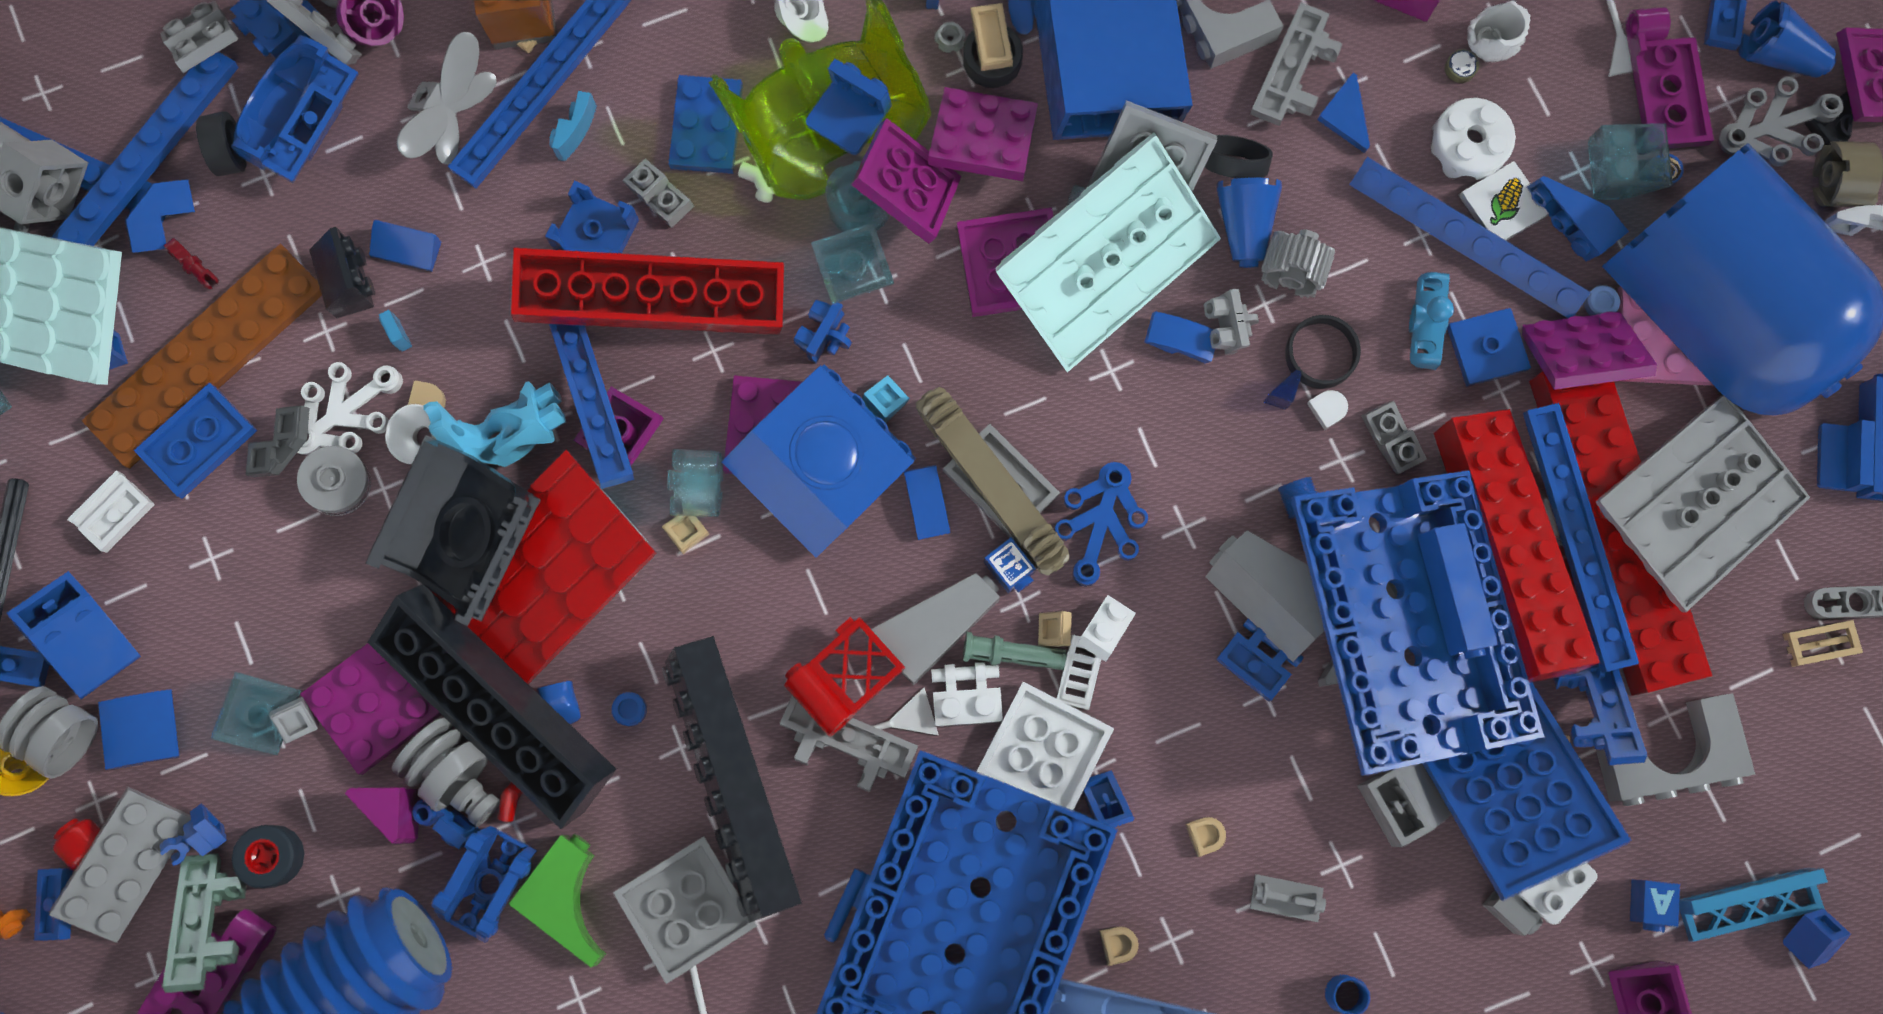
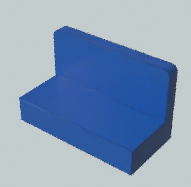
M1860 420L1849 426L1828 423L1819 425L1817 486L1819 488L1858 492L1874 486L1875 421Z

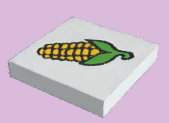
M1515 161L1462 191L1459 195L1478 224L1505 240L1512 238L1549 214L1544 207L1538 206L1533 201L1530 191L1526 188L1530 183Z

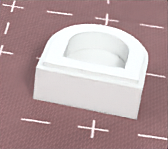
M1334 390L1324 391L1307 402V405L1324 430L1341 421L1348 411L1346 398L1340 392Z

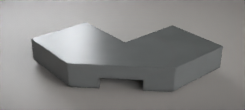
M301 405L276 408L273 441L248 444L247 476L264 477L280 475L307 441L310 408Z

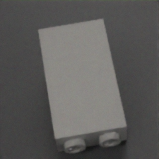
M1249 531L1244 532L1238 539L1232 535L1210 560L1209 563L1213 567L1205 577L1258 628L1260 627L1266 633L1265 636L1282 650L1292 662L1325 631L1307 564Z

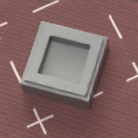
M303 697L269 713L270 719L285 744L318 729V723Z

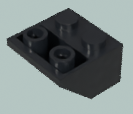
M337 227L330 228L309 251L325 308L338 319L373 308L374 304L371 296L375 295V289L370 277L365 276L363 266L367 265V261L361 247H356L351 237L345 236Z

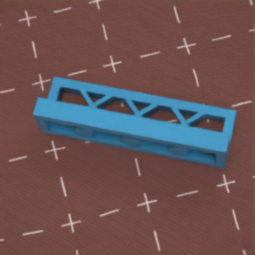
M1803 868L1682 898L1679 900V911L1688 940L1695 942L1822 909L1824 906L1817 885L1827 883L1828 881L1823 868ZM1806 888L1810 904L1799 906L1789 900L1793 891ZM1773 896L1779 900L1773 913L1766 914L1756 908L1760 899ZM1740 904L1746 908L1741 920L1738 922H1733L1723 916L1728 907ZM1786 905L1791 907L1790 909L1784 910ZM1707 912L1714 916L1708 929L1697 932L1692 915ZM1753 913L1758 915V917L1751 918ZM1720 921L1726 923V925L1718 926Z

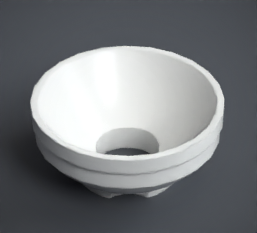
M411 404L398 409L388 421L385 434L386 444L390 453L400 462L406 464L413 463L421 446L417 442V434L424 427L429 429L430 419L423 405Z

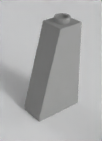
M975 573L871 630L906 667L901 673L915 685L967 631L999 602L1000 596L997 594L999 588L986 575L981 578ZM873 642V645H874L880 652H882V651L877 647V645Z

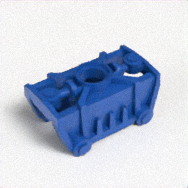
M493 826L482 829L477 834L472 833L467 837L465 841V848L467 850L444 891H440L432 900V907L435 908L434 912L440 919L484 943H487L489 938L497 932L501 919L499 916L520 878L523 879L530 872V860L538 851ZM499 835L503 837L501 845L503 854L500 859L495 858L491 864L489 850ZM523 848L524 850L515 857L512 864L508 865L506 862L509 857L517 854ZM488 874L495 875L499 880L498 890L493 894L485 893L481 887L482 879ZM475 894L470 902L474 905L471 912L465 913L459 920L452 918L462 899ZM488 907L487 911L485 912L484 916L481 918L479 922V911L481 909L486 910V908Z

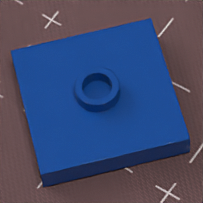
M1511 308L1448 324L1447 331L1466 387L1526 372L1531 369Z

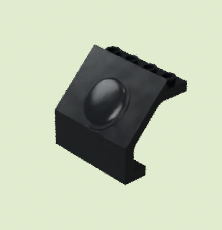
M425 435L365 564L379 569L380 565H384L424 584L428 589L455 607V621L468 626L471 618L482 621L541 500L476 457Z

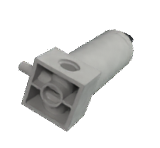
M0 122V211L16 221L13 230L28 233L31 223L67 219L72 212L88 162L54 140L30 141Z

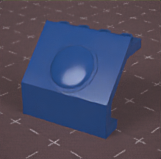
M824 364L823 366L820 365L753 428L724 458L722 463L816 558L914 462L916 457L912 454L909 446L905 442L898 440L888 430L887 424L865 406L863 399L856 393H852L842 383L838 373L829 369Z

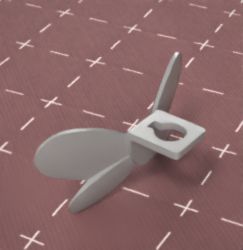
M461 32L451 40L443 59L440 83L421 82L407 108L411 111L422 112L410 119L398 134L397 148L403 156L411 159L417 158L428 152L434 145L436 156L443 164H450L457 156L459 127L456 113L483 101L492 93L497 82L495 75L491 72H482L475 75L479 59V43L473 34ZM427 91L428 95L426 98L419 102L421 96Z

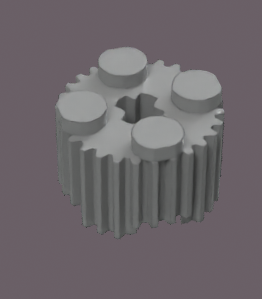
M1300 230L1297 235L1293 233L1288 234L1284 231H1274L1261 268L1263 272L1261 280L1264 281V284H1268L1269 287L1275 289L1278 288L1279 284L1282 287L1295 289L1294 295L1301 298L1303 296L1314 298L1316 291L1324 289L1335 249L1327 246L1325 243H1320L1318 240L1319 235L1310 230Z

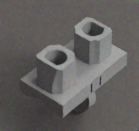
M1230 289L1219 297L1212 298L1204 303L1205 316L1208 319L1218 318L1220 328L1211 331L1210 341L1212 348L1224 349L1225 355H1232L1237 353L1236 351L1250 346L1249 337L1252 336L1251 325L1257 324L1259 319L1258 314H1248L1246 304L1241 302L1239 289Z

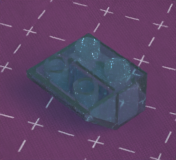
M1666 123L1601 125L1588 139L1593 199H1628L1673 185Z

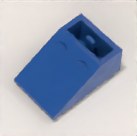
M69 571L7 612L16 628L80 699H83L141 657Z

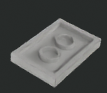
M991 424L979 433L1039 513L1059 496L1060 492ZM952 459L943 468V472L1009 538L1014 540Z

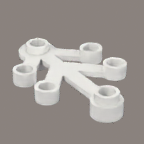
M333 363L328 369L332 385L327 412L317 422L318 405L325 396L324 389L315 382L304 384L301 389V395L305 399L304 406L310 408L308 422L309 439L297 453L309 455L320 447L326 446L343 447L353 453H357L362 448V439L353 432H346L341 436L325 434L334 426L370 429L374 433H384L389 420L382 413L373 412L369 415L352 413L380 392L386 394L396 393L403 384L402 375L392 366H381L374 372L371 382L344 401L346 384L350 380L352 373L350 368L344 363ZM340 368H344L343 376L340 378H336V371ZM385 373H390L389 381L381 383V377ZM317 388L316 396L309 398V391ZM382 418L381 426L374 428V420ZM355 438L354 446L347 448V440Z

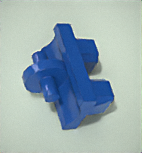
M815 300L808 316L820 324L818 330L815 333L801 326L793 339L794 344L806 352L808 360L816 364L829 341L831 342L826 351L832 355H835L839 347L849 349L852 344L851 340L846 337L850 329L847 324L841 323L838 330L835 331L844 316V312L841 310L843 305L835 300L832 305Z

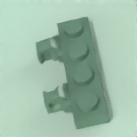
M206 854L203 857L201 855L185 856V859L181 862L162 986L166 993L202 990L205 986L206 971L216 970V965L233 964L238 961L239 948L234 940L216 942L215 937H211L215 905L220 906L222 899L231 901L245 898L247 887L238 876L228 877L227 873H220L221 858L219 854Z

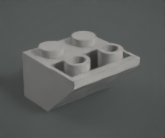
M1422 763L1383 771L1357 785L1391 847H1404L1433 831L1452 815Z

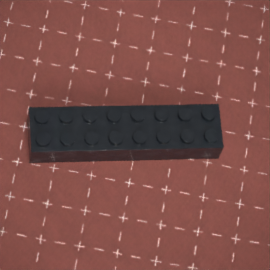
M424 584L395 597L367 643L560 829H563L582 815L617 769L467 625L455 621V614Z
M714 636L674 647L665 661L666 666L662 667V672L667 686L672 685L676 696L673 699L676 716L678 719L683 718L686 731H683L685 745L688 751H694L697 761L693 765L695 776L699 784L704 783L708 795L704 797L706 810L710 817L715 816L718 829L715 830V837L721 850H726L729 863H726L727 875L732 884H737L740 896L736 898L742 917L747 916L749 923L802 904Z

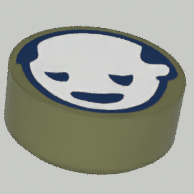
M1466 49L1454 51L1445 63L1446 75L1456 83L1469 82L1479 69L1477 56Z

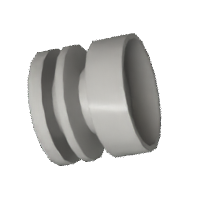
M41 686L21 696L0 722V749L11 753V756L16 759L25 760L28 767L46 778L53 779L66 773L84 756L97 734L98 721L96 717L80 707L69 705L67 699L57 695L53 690Z
M445 718L434 721L419 732L405 746L392 765V772L400 778L405 777L404 783L407 786L413 787L423 782L419 788L418 796L436 812L450 805L456 793L473 778L477 779L488 762L486 756L471 742L464 743L457 748L462 739V734L457 729L452 730L453 725Z

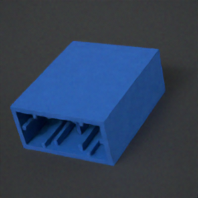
M1034 0L1053 140L1110 136L1126 100L1183 122L1193 104L1176 0Z

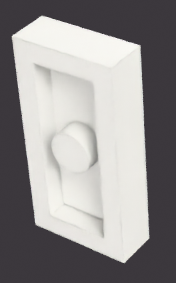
M1107 595L1077 643L1106 662L1136 613Z

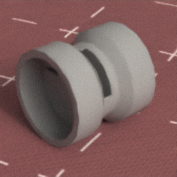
M474 778L468 781L451 801V806L457 811H464L468 815V820L475 827L482 825L500 804V800L493 794L484 792L483 785Z

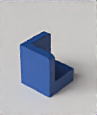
M1822 908L1805 914L1785 937L1783 944L1810 969L1828 962L1850 937L1851 933Z

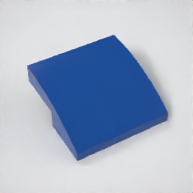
M172 689L98 702L105 770L180 758Z

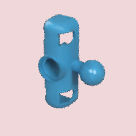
M1427 272L1420 275L1417 280L1415 304L1413 305L1409 321V332L1412 333L1410 362L1417 368L1436 370L1441 364L1444 335L1447 331L1449 318L1454 312V305L1448 298L1450 275L1446 273ZM1424 287L1430 288L1433 291H1424ZM1418 349H1423V350H1426L1428 353H1417V352H1418Z

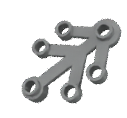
M1784 77L1774 88L1775 96L1762 123L1749 127L1756 109H1759L1767 100V94L1763 89L1752 88L1744 97V107L1736 123L1725 126L1718 137L1720 148L1725 153L1734 155L1744 145L1749 143L1761 157L1769 160L1772 165L1778 167L1785 165L1792 158L1791 148L1784 144L1773 148L1756 140L1757 138L1768 136L1800 149L1804 155L1813 156L1822 149L1824 145L1823 138L1818 134L1804 136L1787 128L1813 119L1823 123L1831 122L1842 112L1843 102L1837 95L1825 94L1812 106L1780 116L1788 98L1792 97L1798 90V83L1794 78ZM1782 84L1788 85L1791 88V92L1784 91ZM1751 95H1756V96H1758L1759 99H1760V102H1759V103L1753 102V101L1751 100V97H1750V96H1751ZM1825 102L1831 103L1835 109L1827 108ZM1732 134L1740 136L1742 141H1735L1732 138ZM1807 141H1813L1816 144V149L1810 148L1807 145ZM1776 152H1782L1785 155V159L1777 158Z

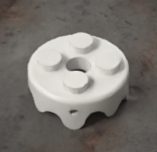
M1466 98L1447 107L1433 125L1432 130L1434 132L1431 151L1440 160L1443 166V173L1447 177L1471 176L1476 180H1481L1499 170L1511 156L1516 138L1514 125L1507 113L1497 104L1481 98ZM1467 131H1478L1482 136V142H1472L1467 136Z

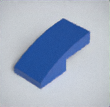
M1156 311L1152 313L1144 343L1170 354L1179 352L1205 364L1212 362L1215 352L1210 341V334L1214 329L1177 316Z
M936 465L904 471L918 540L949 534L950 528Z

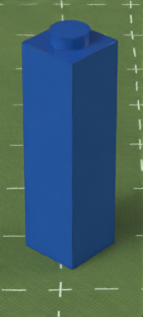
M1883 373L1859 384L1858 421H1875L1874 486L1858 491L1856 498L1883 501Z
M1465 523L1434 528L1418 535L1449 656L1464 654L1466 660L1486 655L1485 648L1498 645Z

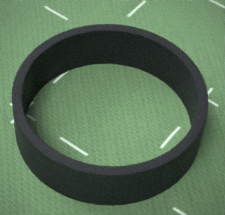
M1217 135V142L1204 168L1230 178H1264L1269 173L1273 152L1267 146L1248 138L1233 135ZM1226 155H1234V156H1238V157H1242V158H1246V159H1239V158L1229 157V156H1226Z
M1316 315L1302 321L1290 335L1285 348L1286 363L1293 376L1301 383L1317 389L1332 388L1344 382L1356 369L1361 355L1360 342L1353 328L1344 320L1331 315ZM1313 324H1326L1341 331L1348 339L1352 348V363L1349 371L1344 376L1334 380H1318L1304 373L1297 365L1293 355V341L1296 333L1302 328Z

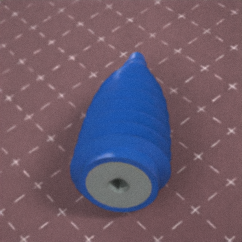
M385 887L380 890L379 898L375 901L360 895L352 896L347 905V914L339 910L329 912L325 919V929L319 926H310L306 929L303 936V945L296 942L287 943L283 947L281 961L271 959L264 962L260 974L261 981L254 978L245 980L241 987V1002L237 1000L227 1001L223 1007V1014H419L421 1009L432 1010L441 1003L445 983L449 981L452 974L450 954L440 930L425 908L407 892Z

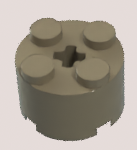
M1833 141L1830 142L1831 145H1824L1819 151L1813 167L1812 177H1818L1819 187H1813V195L1816 202L1820 206L1828 207L1876 205L1878 191L1883 179V158L1876 143Z

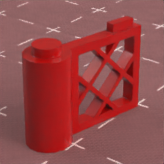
M850 616L836 629L839 636L804 666L801 663H797L785 674L787 681L784 687L828 737L841 730L862 707L906 668L861 617L854 621ZM859 628L869 637L868 651L849 650L850 637ZM873 642L882 652L873 651ZM844 643V650H836ZM831 654L844 655L842 674H828L820 664ZM849 655L868 656L866 675H847ZM872 656L887 657L895 665L885 676H871ZM834 679H842V688ZM847 679L866 680L865 694L856 703L846 694ZM871 680L879 681L871 688Z

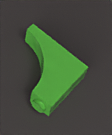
M575 833L572 837L560 835L510 901L509 905L592 968L601 962L606 953L594 942L585 926L581 912L580 894L585 872L595 855L588 851L591 845Z

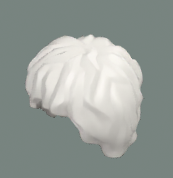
M1508 1L1486 8L1477 18L1470 21V26L1467 30V40L1470 49L1485 62L1505 61L1516 55L1520 51L1521 45L1524 44L1526 35H1528L1530 14L1527 9L1518 5L1515 1Z

